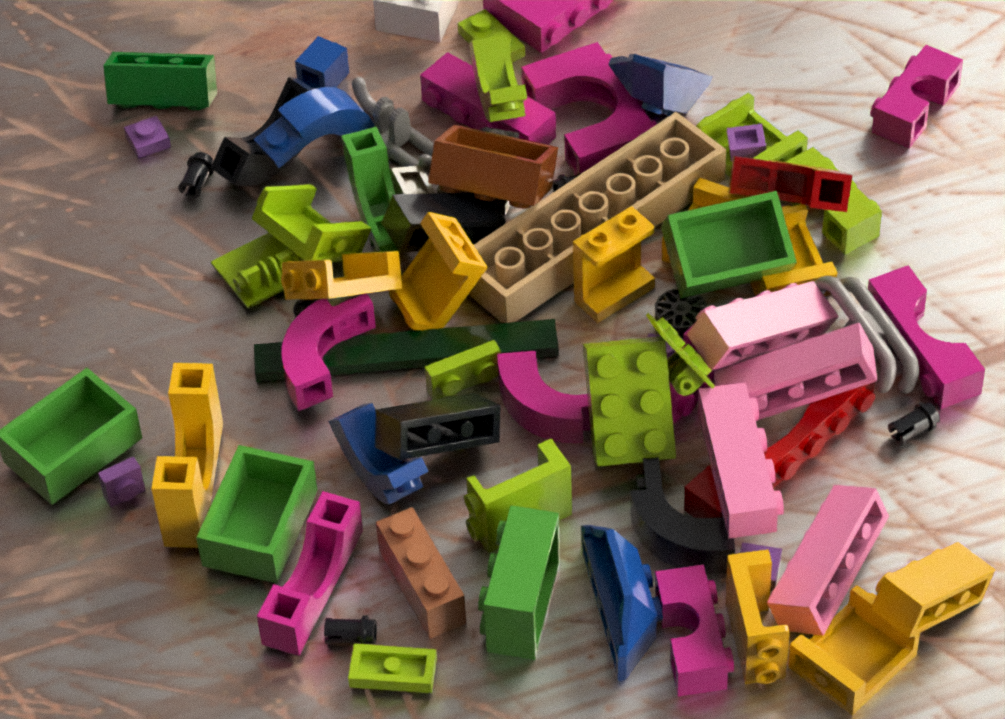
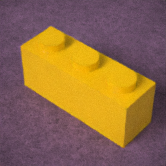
M956 542L942 550L940 548L936 549L931 555L921 560H913L906 567L898 571L886 573L876 586L877 596L871 610L907 638H911L982 602L995 569L962 544Z

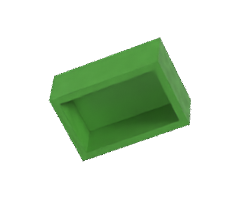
M777 191L667 215L661 226L680 299L760 281L763 276L791 271L797 263Z
M85 368L1 428L0 452L3 462L53 505L143 437L137 409L91 370Z
M238 445L196 537L202 566L278 584L318 491L314 461Z
M511 505L507 520H500L496 536V544L500 545L498 553H491L487 569V577L491 578L489 586H482L479 595L478 611H483L480 635H486V647L489 653L535 660L560 565L559 513Z

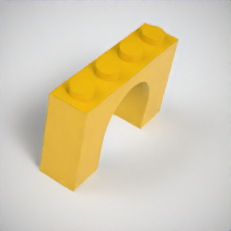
M173 363L168 395L175 429V457L157 456L151 490L164 547L198 548L196 537L211 504L223 419L213 364Z

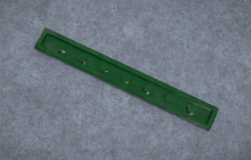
M555 319L428 329L424 331L358 335L333 346L327 351L322 360L330 371V375L423 368L492 340H495L501 353L536 351V358L559 356ZM283 342L254 344L256 382L285 379L281 355Z

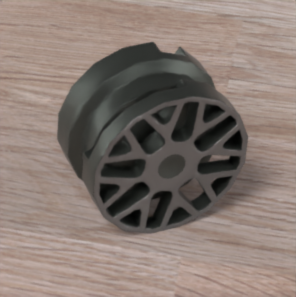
M678 288L664 292L658 297L655 303V320L658 321L661 317L666 319L678 332L681 339H683V334L697 321L695 319L697 314L707 307V303L700 294L680 299Z

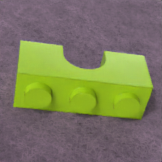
M814 147L785 161L839 171L828 157H824ZM852 180L847 212L824 210L822 234L846 255L880 236L882 210L874 200H870L863 194ZM790 202L793 206L800 205L799 203Z

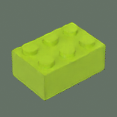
M661 336L583 344L593 460L597 467L643 462V458L659 457V460L676 459L666 341Z

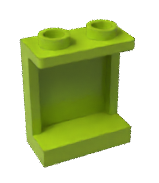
M749 92L738 99L732 100L727 106L714 114L704 117L696 125L698 129L726 149L725 174L729 177L731 176L733 161L730 158L726 128L762 124L766 150L754 157V159L785 162L807 150L808 137L799 130L789 136H785L755 112V97Z
M313 185L265 187L262 190L251 219L305 261L331 260V262H342V254L362 253L372 228L363 221L331 223L311 207L317 188Z
M552 439L537 444L538 466L489 489H484L475 475L466 478L467 494L464 495V502L469 511V518L465 521L471 538L475 542L480 540L488 553L499 549L500 545L496 544L498 525L500 520H507L511 505L559 513V521L572 515L571 465Z

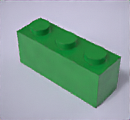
M112 52L103 65L107 104H119L122 108L152 105L156 109L184 106L189 110H202L210 107L217 95L214 55Z

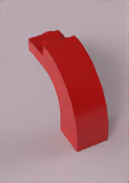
M733 156L728 192L731 194L756 196L777 191L779 200L799 203L810 208L847 212L853 175L802 164Z

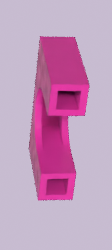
M483 0V10L486 9L513 35L540 53H543L552 45L559 43L563 37L574 29L581 27L599 11L606 9L614 0Z
M598 42L521 67L522 85L525 84L527 97L541 105L553 109L572 102L588 101L603 105L613 113L600 123L564 134L565 161L574 175L584 173L657 125L656 121L649 119L645 109L641 108L643 102L629 94L608 64L612 56L609 53L606 54Z

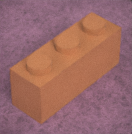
M413 507L377 521L376 529L379 552L428 638H434L467 624L464 594Z

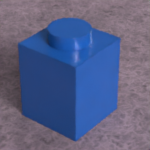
M318 36L295 61L297 79L312 89L321 87L337 88L350 73L347 48Z

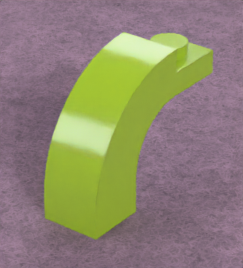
M507 35L472 40L469 43L472 66L482 108L487 120L494 122L526 116L523 103L527 99L525 84L518 85Z

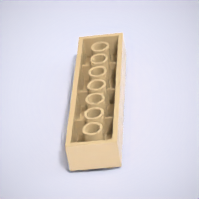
M673 113L538 202L535 206L530 207L474 244L473 246L488 268L468 295L501 323L518 321L574 283V240L631 206L651 222L655 228L665 221L667 215L675 214L693 202V187L699 178L717 184L725 180L726 149L679 113Z

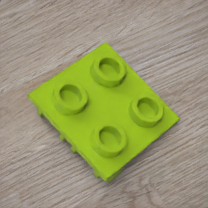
M267 233L212 260L211 265L249 309L284 291L281 283L282 262L302 261L304 259L273 235Z
M647 313L646 317L658 334L676 351L667 359L669 381L676 392L683 396L691 395L704 382L713 389L715 386L707 376L712 370L704 362L705 360L690 344L682 348L686 343L666 319L661 317L656 321Z

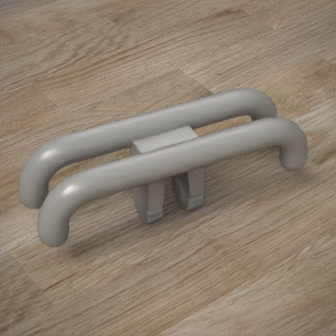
M361 77L355 78L352 82L354 95L362 108L374 117V126L377 127L387 147L388 157L402 167L421 166L426 175L430 173L434 142L410 126L409 114L402 107L394 109L393 101L386 96L376 102L369 94L365 80ZM408 141L425 154L421 155L418 161L402 150L400 146Z
M826 275L818 278L815 283L823 294L829 291L832 298L836 300L849 318L844 327L860 323L873 346L874 354L879 360L881 367L880 376L875 384L876 390L880 393L888 392L896 377L895 358L883 341L886 339L903 364V376L898 384L899 391L904 394L910 393L915 387L919 376L918 359L864 283L854 277L838 280L836 277ZM849 292H851V293L855 296V298L857 299V301L860 303V305L863 307V309H864L865 311H862V310L859 308V306H858L857 303L854 301V299H853L852 296L849 294Z

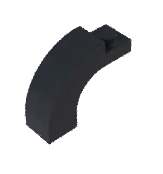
M288 77L270 117L263 126L247 137H224L210 169L233 185L253 186L271 179L287 167L301 151L278 168L257 146L254 139L281 117L278 111L281 106L300 94L313 89L297 78Z
M659 457L643 458V474L636 475V490L630 491V516L639 540L654 556L675 568L704 564L707 575L727 574V556L735 554L734 538L728 539L723 517L695 518L675 510L668 503L663 493Z

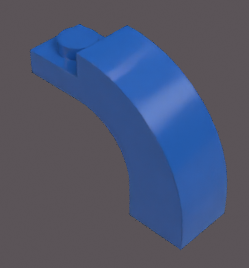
M321 87L300 94L278 109L281 117L259 134L254 141L269 159L280 168L305 146L321 136L334 134L342 142V135L375 126L370 116L345 91L335 87Z
M373 403L362 404L328 421L353 470L378 500L385 504H391L423 488L419 476L429 471L422 457L399 460L375 448V407Z

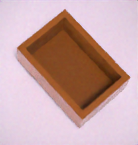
M453 125L434 140L428 183L439 185V189L444 192L459 193L461 190L474 193V197L480 200L493 201L498 198L509 201V205L513 207L528 209L531 206H535L552 189L558 147Z

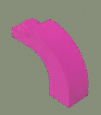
M367 293L345 300L333 307L327 299H320L304 309L287 329L282 343L281 355L286 388L298 412L333 397L330 371L322 360L327 351L342 341L376 328L373 302Z
M536 351L497 354L500 394L503 404L511 417L524 429L544 439H552L555 442L583 443V431L591 430L587 394H564L545 384L538 372Z

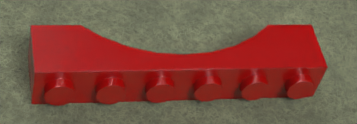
M875 382L810 403L797 425L786 436L767 448V451L764 452L765 459H772L775 469V483H772L773 489L783 480L791 479L799 466L807 458L817 456L824 447L825 442L834 434H841L853 417L859 412H866L871 407L876 397L874 393ZM708 465L684 486V511L692 517H723L711 465Z

